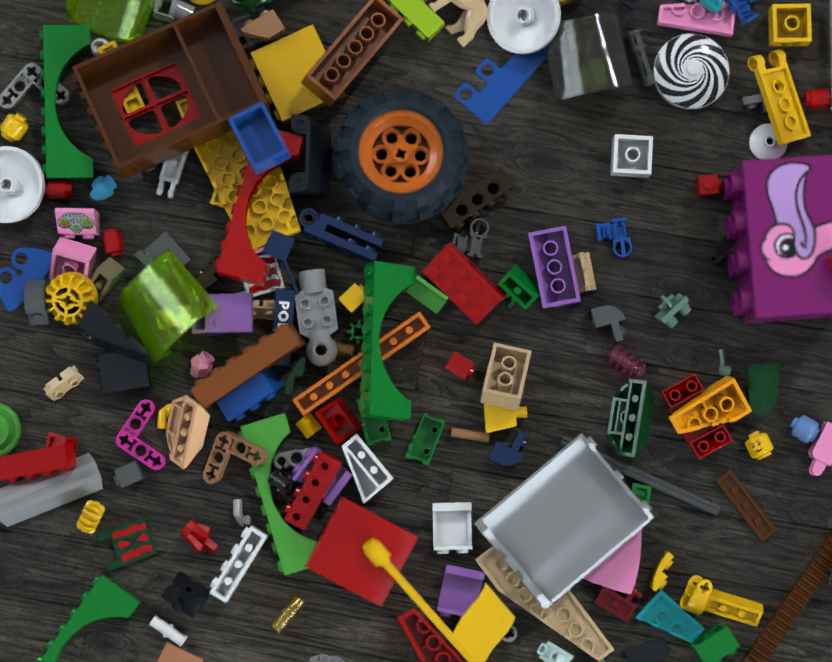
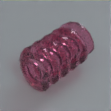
M617 343L606 358V360L610 359L608 365L611 366L613 363H616L615 370L621 367L622 375L629 372L628 379L635 376V379L640 380L648 366L645 368L646 361L643 360L639 363V356L632 359L633 352H629L626 355L627 348L624 347L619 350L621 344Z

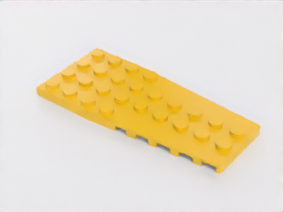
M187 98L176 101L182 118L187 110ZM230 131L194 148L230 220L233 216L231 214L232 205L237 202L238 198L236 191L238 185H242L243 181L241 177L244 167H247L249 161L234 131ZM281 167L271 172L260 183L249 205L247 231L254 251L265 247L272 229L286 236H292L301 232Z

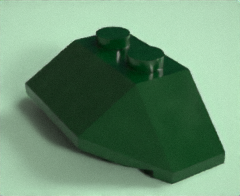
M629 379L613 396L607 435L617 455L637 458L648 441L654 405L649 381Z

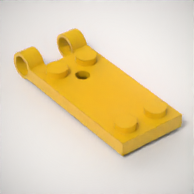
M781 49L771 51L769 53V62L775 67L767 70L762 55L749 57L748 67L755 73L778 146L810 137V130L786 61L785 52Z

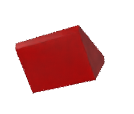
M340 397L314 413L337 445L362 428Z

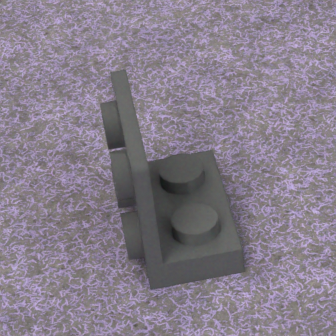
M164 232L144 251L139 250L134 254L162 285L191 260L167 232Z

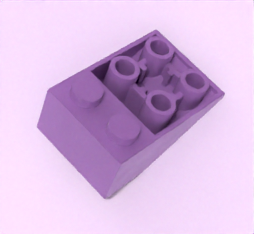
M252 293L192 296V334L213 336L253 332Z

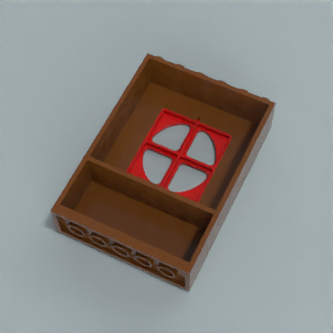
M221 1L72 67L74 74H72L73 80L80 90L79 93L87 106V111L95 124V129L103 141V147L111 158L109 160L117 175L121 174L124 179L233 131L228 118L262 101L269 114H271L267 98ZM154 77L172 79L181 85V90L158 100L155 98L149 85V79ZM141 84L148 96L149 104L129 114H125L123 111L124 99L133 87ZM180 98H187L188 106L184 117L176 126L169 127L161 108ZM155 112L162 127V132L159 134L140 133L131 128L129 123L131 120L144 114Z

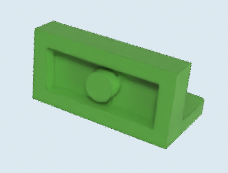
M418 275L415 278V286L409 287L406 291L407 294L436 315L448 300L446 295Z

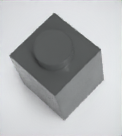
M138 461L131 462L114 470L115 475H113L117 486L120 485L121 488L145 479Z

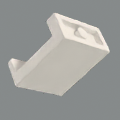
M471 502L432 503L433 550H437V554H448L449 550H457V553H468V549H472Z

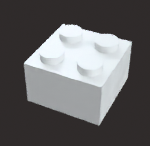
M615 134L612 138L610 176L649 178L652 170L653 136Z

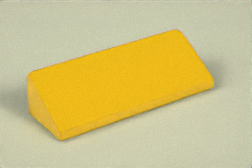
M712 589L704 611L757 627L763 614V604Z

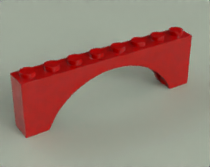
M280 130L278 132L291 158L258 175L255 174L249 161L247 167L243 168L241 176L243 178L242 185H238L236 196H238L237 202L233 203L231 208L233 216L226 225V240L223 239L220 246V251H222L221 257L217 258L215 263V269H217L216 272L219 276L264 287L269 268L255 253L248 237L247 214L249 205L260 183L277 168L292 161L300 160L305 145L304 136Z

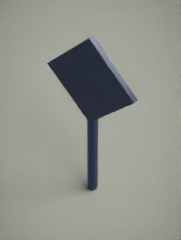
M272 229L263 252L283 261L295 294H299L286 260L295 239Z

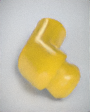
M172 403L159 410L157 429H167V419L169 418Z

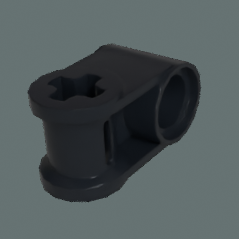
M279 469L272 472L268 478V483L286 498H289L299 484L297 480L294 481L292 479V476Z

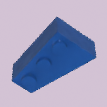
M272 367L252 377L219 400L217 405L228 422L233 420L238 422L247 416L245 414L247 411L256 410L261 406L260 403L262 401L272 399L276 396L275 393L286 385L276 369Z

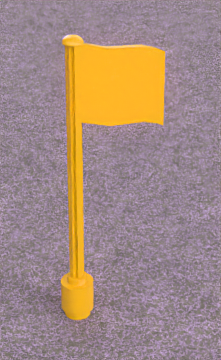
M374 537L370 538L362 546L364 554L376 567L381 566L387 570L467 662H485L493 648L511 628L515 620L514 614L485 583L478 598L462 615L452 632L390 562L389 557L391 554L379 540H375Z

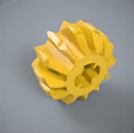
M89 500L77 521V528L84 533H94L105 511V506L97 501Z

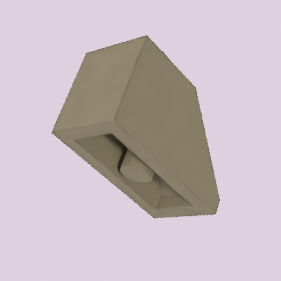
M111 257L97 267L91 279L98 292V303L103 301L118 282L125 269Z

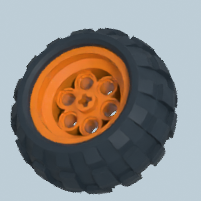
M387 89L360 101L342 121L334 142V169L344 194L365 215L367 214L378 219V221L389 224H413L437 215L457 196L467 174L469 148L460 121L442 101L419 90ZM389 135L397 137V141L393 144L388 143L386 139ZM414 136L417 141L414 144H408L406 138ZM384 151L387 157L384 160H379L376 154ZM398 151H401L402 153L405 152L404 159H401V157H396L398 155ZM421 152L425 154L426 158L423 161H418L415 155ZM393 168L396 170V175L389 177L385 173L386 170ZM413 169L416 174L410 178L405 175V171Z

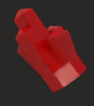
M194 519L190 520L180 533L195 552H201L203 549L214 553L218 550V545L209 539L210 527L202 525Z

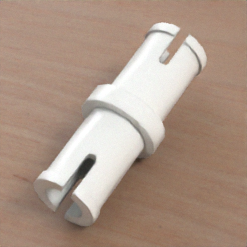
M157 615L149 624V626L162 633L164 638L168 637L180 647L188 637L175 629L172 623L168 624Z

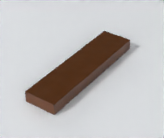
M731 469L714 480L760 542L765 541L777 531Z

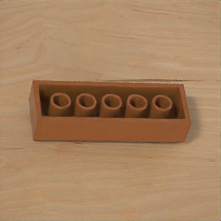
M369 0L305 75L301 83L331 107L395 32L404 18L383 0Z
M287 323L279 325L274 329V334L264 335L257 340L259 344L246 347L241 351V356H233L225 362L226 366L217 367L212 370L210 377H202L194 382L195 387L190 390L201 407L205 409L214 406L219 400L261 371L271 368L305 345V341L295 326L287 325Z

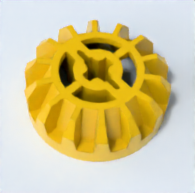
M65 272L50 281V284L45 289V302L48 305V313L52 312L56 321L61 320L66 325L80 323L89 301L92 300L98 305V292L94 283L87 276L78 272ZM67 288L66 292L61 291L57 293L60 289ZM55 302L60 303V306L64 308L65 311L62 312L61 310H59ZM75 306L79 307L76 312L68 314V309H72Z

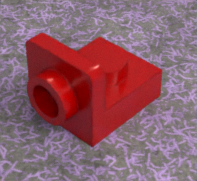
M49 432L45 448L73 443L75 452L78 439Z

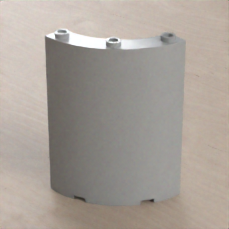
M582 433L474 523L545 609L654 518L649 512L651 507L646 501L643 500L641 502L622 481L624 479L622 474L617 469L613 471L595 449L597 444L591 437L586 438Z

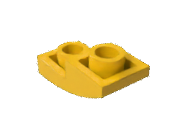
M668 551L663 553L654 569L650 588L654 591H657V589L661 590L667 583L666 578L668 576L662 571L669 569L673 564L672 558L674 557Z

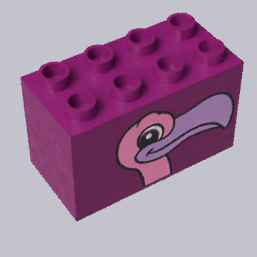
M832 155L742 161L729 173L728 178L722 179L723 201H732V215L725 217V234L727 239H735L736 248L735 254L728 255V271L730 277H738L739 284L738 292L731 294L733 315H741L742 324L832 318V276L829 274L830 271L826 269L829 265L827 260L832 254Z

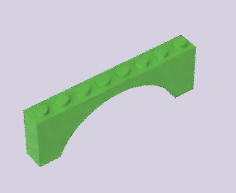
M283 413L240 426L239 436L263 447L268 452L267 461L260 465L252 464L250 473L252 479H256L258 484L255 487L257 497H261L263 505H261L262 514L267 516L269 521L266 524L268 534L273 535L275 541L272 542L274 553H278L280 561H277L279 571L284 572V575L308 569L305 565L318 541L301 535L284 520L275 505L271 485L268 483L273 457L280 444L291 433L287 415ZM250 452V454H254V455L257 456V460H258V459H261V457L259 456V452H258V453H252V452Z

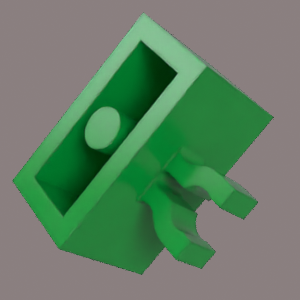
M516 264L498 283L506 294L502 301L506 297H512L508 305L509 308L517 302L526 310L540 295L538 284Z

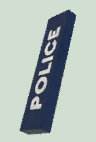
M276 288L273 334L275 333L274 329L281 324L293 325L294 289ZM291 354L275 365L290 366Z

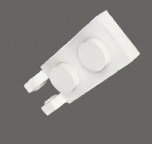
M189 150L164 161L159 176L160 181L156 192L157 195L163 193L166 181L171 183L168 198H173Z

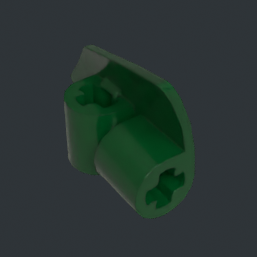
M781 362L745 366L747 381L745 388L746 399L750 403L752 413L760 418L776 404Z

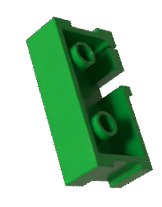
M360 398V399H356V400H357L358 407H359V403H360V401H361V398ZM361 417L363 421L361 425L367 446H372L375 442L385 440V442L392 440L385 419ZM384 427V432H380L379 428Z
M424 413L416 435L412 437L405 457L409 459L415 458L422 461V464L429 466L445 420L440 418L437 420ZM436 427L438 431L434 433L432 428ZM428 449L429 454H424V450Z

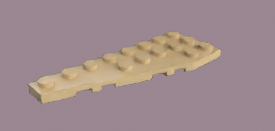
M491 546L475 558L499 592L590 656L600 661L614 651V648L570 589L545 609L494 546Z

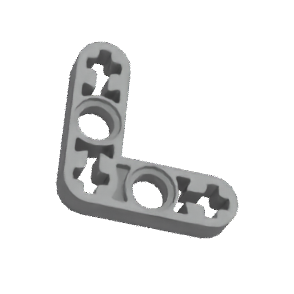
M35 63L25 65L0 94V106L5 110H12L34 85L41 90L42 82L44 81L41 80L40 75L42 68ZM30 68L32 70L36 68L35 72L40 76L39 80L34 75L29 76L28 70ZM18 82L25 83V89L21 92L15 90V85ZM59 83L57 91L61 94L65 92L64 96L66 98L58 100L59 97L56 94V103L58 105H66L69 103L71 96L68 90ZM11 90H12L16 95H18L17 98H16L14 95L12 96V94L10 93ZM12 96V98L10 99L12 103L10 105H4V98L6 97L9 99Z

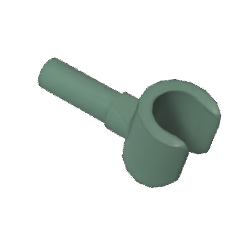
M720 349L718 373L721 376H729L731 366L725 365L724 350Z

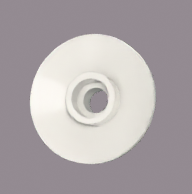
M771 124L758 126L752 132L749 139L752 153L760 160L779 159L787 149V144L778 146ZM767 139H772L773 144L769 145Z

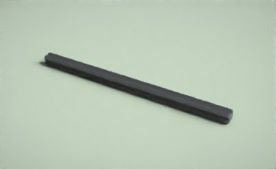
M563 437L560 446L565 447L573 440ZM599 452L613 470L617 469L624 475L711 514L717 515L720 511V506Z

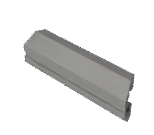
M89 453L77 457V466L71 467L70 472L58 473V470L52 471L53 475L41 477V473L35 474L36 478L22 479L0 488V522L9 527L102 490V478L93 457Z

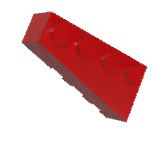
M410 608L395 617L419 662H464L415 608Z

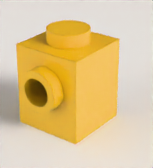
M354 283L338 299L351 314L364 303V287L361 284L357 286Z

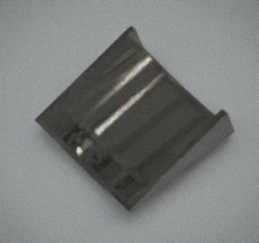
M617 12L596 14L560 22L554 38L545 46L557 103L563 99L623 86L632 87Z

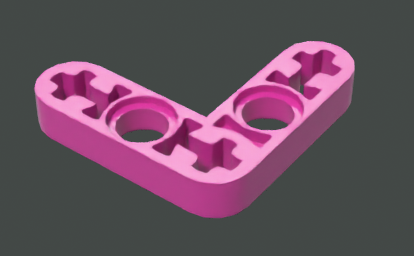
M144 399L138 403L118 433L116 443L121 449L151 469L160 470L166 464L165 456L138 438L156 410L153 401ZM148 403H150L149 407L151 411H146L143 415L147 417L145 420L142 417L136 415L137 412H139V414L143 412V404L147 405ZM135 418L141 421V426L137 430L131 427V421ZM128 435V440L134 443V440L137 441L132 447V451L129 450L131 447L129 444H121V436L126 437ZM139 445H143L146 448L144 456L136 454V448ZM150 451H153L151 456L154 458L161 457V465L154 466V461L148 458V461H145Z

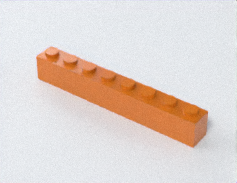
M420 311L379 339L382 361H385L431 328ZM362 352L293 399V402L303 416L362 377L360 370Z

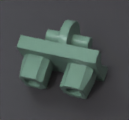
M680 293L676 296L671 294L667 298L664 295L660 296L659 298L662 301L658 306L660 311L654 317L668 327L673 328L678 323V320L674 317L678 311L683 316L691 311L687 303L689 299Z

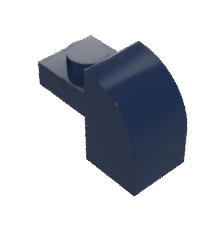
M518 431L511 447L496 441L488 459L503 466L517 464L525 456L518 452V450H523L527 439H525L526 434Z

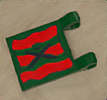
M145 517L96 535L98 542L111 538L118 560L106 564L108 571L158 554Z

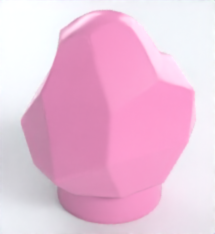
M202 351L200 354L192 357L191 376L194 378L207 377L212 371L214 357L206 351Z

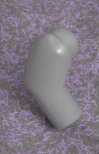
M233 500L234 518L239 526H249L251 524V517L243 515L242 500Z

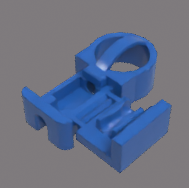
M725 0V3L730 5V12L737 13L742 25L760 16L759 13L751 12V6L749 5L757 0Z
M627 218L612 219L610 223H596L597 241H603V238L612 240V251L619 258L627 257L631 253L632 244L630 237L626 235L625 222L628 221ZM619 241L621 243L622 255L618 254L615 249L616 243ZM624 242H626L627 245H628V247H629V250H628L627 254H626V251H625V243H624Z

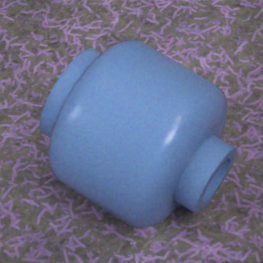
M802 415L800 418L795 417L790 425L793 428L792 436L803 443H813L820 432L818 422L806 415Z

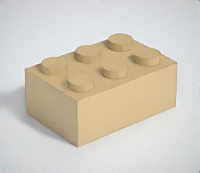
M494 342L480 403L516 411L519 410L531 350Z

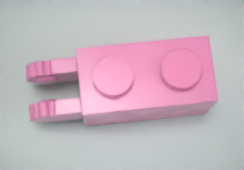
M828 421L823 422L818 436L808 451L809 457L813 459L809 467V473L813 476L821 475L826 466L832 465V423Z

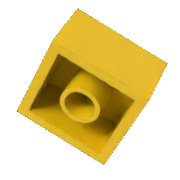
M811 4L771 5L768 9L769 47L808 46L812 42Z

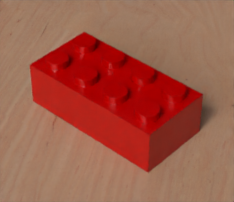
M453 242L448 243L422 270L476 325L506 296Z

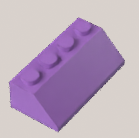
M566 226L528 233L542 307L552 308L580 303L581 299Z

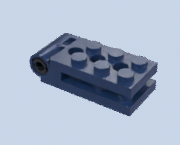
M310 208L304 209L299 215V221L306 236L367 262L378 260L376 249L381 251L384 246V239H382L381 234L371 231V233L365 232L364 227L354 223L351 226L347 224L345 219L339 216L332 218L323 213L320 215ZM328 229L336 231L350 238H347V240H345L340 237H337L333 234L328 233ZM357 241L366 244L365 247L359 246Z

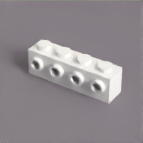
M253 525L250 528H245L240 536L243 538L239 545L235 544L230 552L232 554L229 561L225 560L220 568L222 571L219 578L215 577L209 587L212 588L210 594L225 603L229 601L268 538V534Z

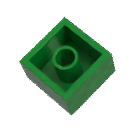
M719 623L696 638L692 643H689L700 662H721V658L726 655L727 657L732 656L737 652L736 648L740 646L728 626Z

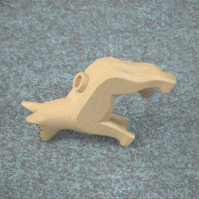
M437 0L434 3H429L427 6L434 12L449 2L464 10L457 23L445 27L451 35L464 31L463 36L457 39L462 47L466 46L473 39L477 30L487 19L488 7L484 0Z

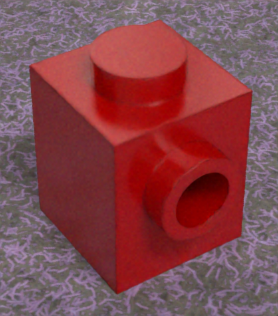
M718 174L701 175L695 179L697 198L717 196L720 193L719 190H722L721 179H718Z

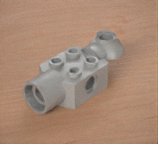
M324 269L298 272L300 292L295 295L299 332L301 336L309 339L306 346V355L309 361L316 366H326L335 360L338 349L336 342L330 337L339 330L334 292L327 288ZM320 345H324L327 348L326 354L322 356L316 353V349Z

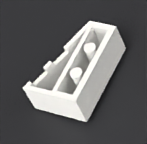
M358 434L342 445L363 503H365L394 478Z

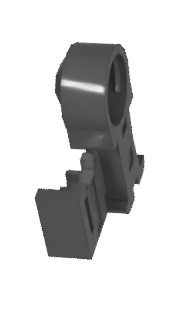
M482 218L472 220L469 225V235L460 237L459 234L453 233L452 242L455 244L456 237H458L457 247L462 252L469 251V253H466L467 256L482 258L484 256L481 255L483 238H487L489 231L488 222ZM475 221H477L476 230L474 233L473 224L475 223ZM483 221L486 229L483 234L479 235L480 224Z

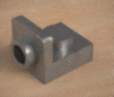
M762 94L742 97L739 100L741 108L746 107L747 110L757 108L759 104L761 115L767 113Z

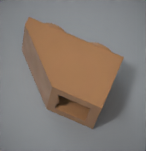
M273 9L263 11L259 14V18L254 21L248 20L240 29L244 37L271 42L286 33L285 27Z

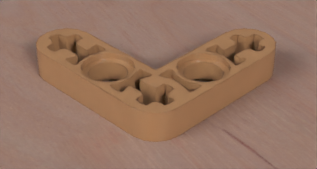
M231 431L220 432L216 436L203 471V479L208 484L221 481L231 454L253 465H260L267 461L268 452L263 447ZM223 437H226L229 442L225 443ZM239 443L245 445L246 450L244 453L239 452ZM217 452L223 455L221 463L215 458ZM250 452H252V453H258V452H259V456L261 457V459H258V460H257V456L254 455V454H250ZM214 471L213 474H214L216 477H215V478H212V475L210 474V472Z

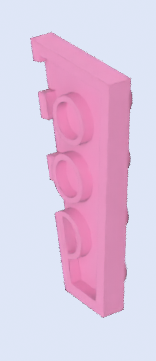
M695 2L694 4H663L659 7L657 25L732 37L736 12L731 13L729 3L726 4L725 2H723L719 12L716 14L711 13L700 2Z

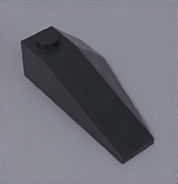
M92 300L89 301L79 323L80 335L87 343L91 342L102 349L151 364L152 360L149 352L132 336L127 337L120 324L114 325L108 318L109 314Z

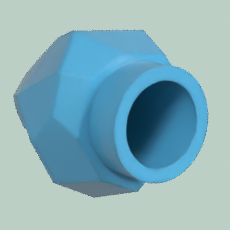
M107 175L94 179L91 184L93 190L90 193V197L98 201L112 196L114 189L117 188L113 178Z

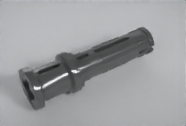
M637 29L626 33L625 37L628 38L631 47L630 53L635 56L644 88L655 85L656 82L654 81L645 53L647 46L643 43L640 34L642 31ZM642 61L644 62V65H645V68H646V71H647V74H648L647 76H646V74H645V71H644V68H643V65H642Z

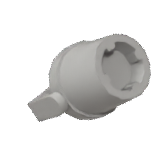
M155 0L153 5V17L169 23L195 12L194 6L181 0ZM163 1L172 3L168 15L159 12Z

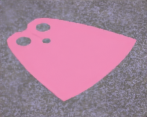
M641 529L585 575L583 579L613 590L631 594L637 579L640 563Z

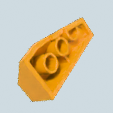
M725 376L710 385L668 418L677 434L704 427L737 421L752 412L735 378Z

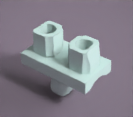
M547 641L546 644L541 643L537 650V653L540 654L539 658L545 662H570L574 658L573 655L550 641Z

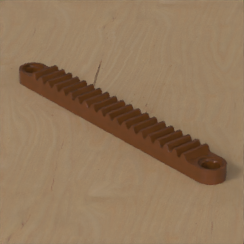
M832 529L740 662H767L771 654L779 646L780 641L783 640L784 635L788 633L797 616L801 614L810 597L814 595L823 578L831 570Z

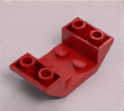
M694 373L661 391L667 409L672 415L704 391V388ZM724 424L681 433L698 459L733 441Z

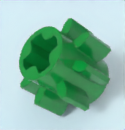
M358 320V325L355 326L350 323L352 329L346 331L352 335L349 341L355 339L357 345H359V340L363 339V336H354V330L362 328L360 320Z

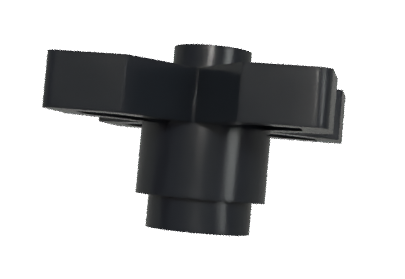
M179 571L172 581L174 586L168 585L161 598L172 603V608L176 612L185 613L190 618H194L201 608L199 603L204 604L210 596V591L204 586L192 587L190 577Z

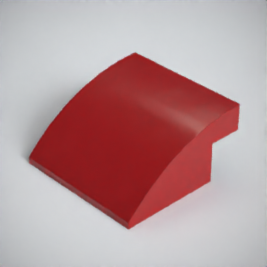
M342 497L305 566L340 586L382 606L395 579L384 567H376L364 554L362 546L370 538L374 537L375 540H379L390 552V562L400 572L418 537Z

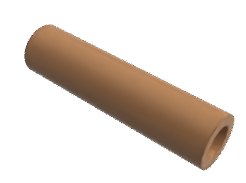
M452 427L450 437L489 443L490 434Z

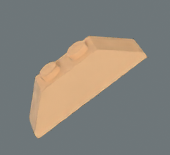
M187 395L172 400L166 429L170 460L182 469H185L202 449L210 415Z

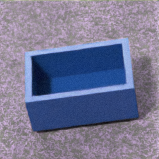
M263 101L228 118L256 175L291 158Z

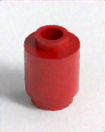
M810 89L805 91V107L829 108V104H831L829 89Z
M67 179L48 180V184H45L44 193L48 195L49 199L68 198L73 195L72 181H67Z
M114 228L103 231L104 236L102 238L106 255H110L111 258L122 256L121 253L125 249L119 229Z

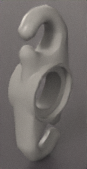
M308 448L277 453L273 457L274 467L279 470L282 468L278 464L280 457L285 459L284 468L295 467L296 464L291 461L293 453H300L302 455V461L299 463L301 464L305 459L303 455Z

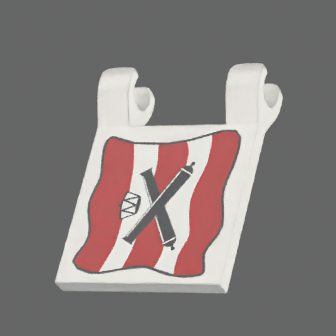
M268 254L260 255L259 258L269 268L264 287L243 282L246 291L236 294L252 293L253 297L276 291V288L284 289L285 286L277 259Z

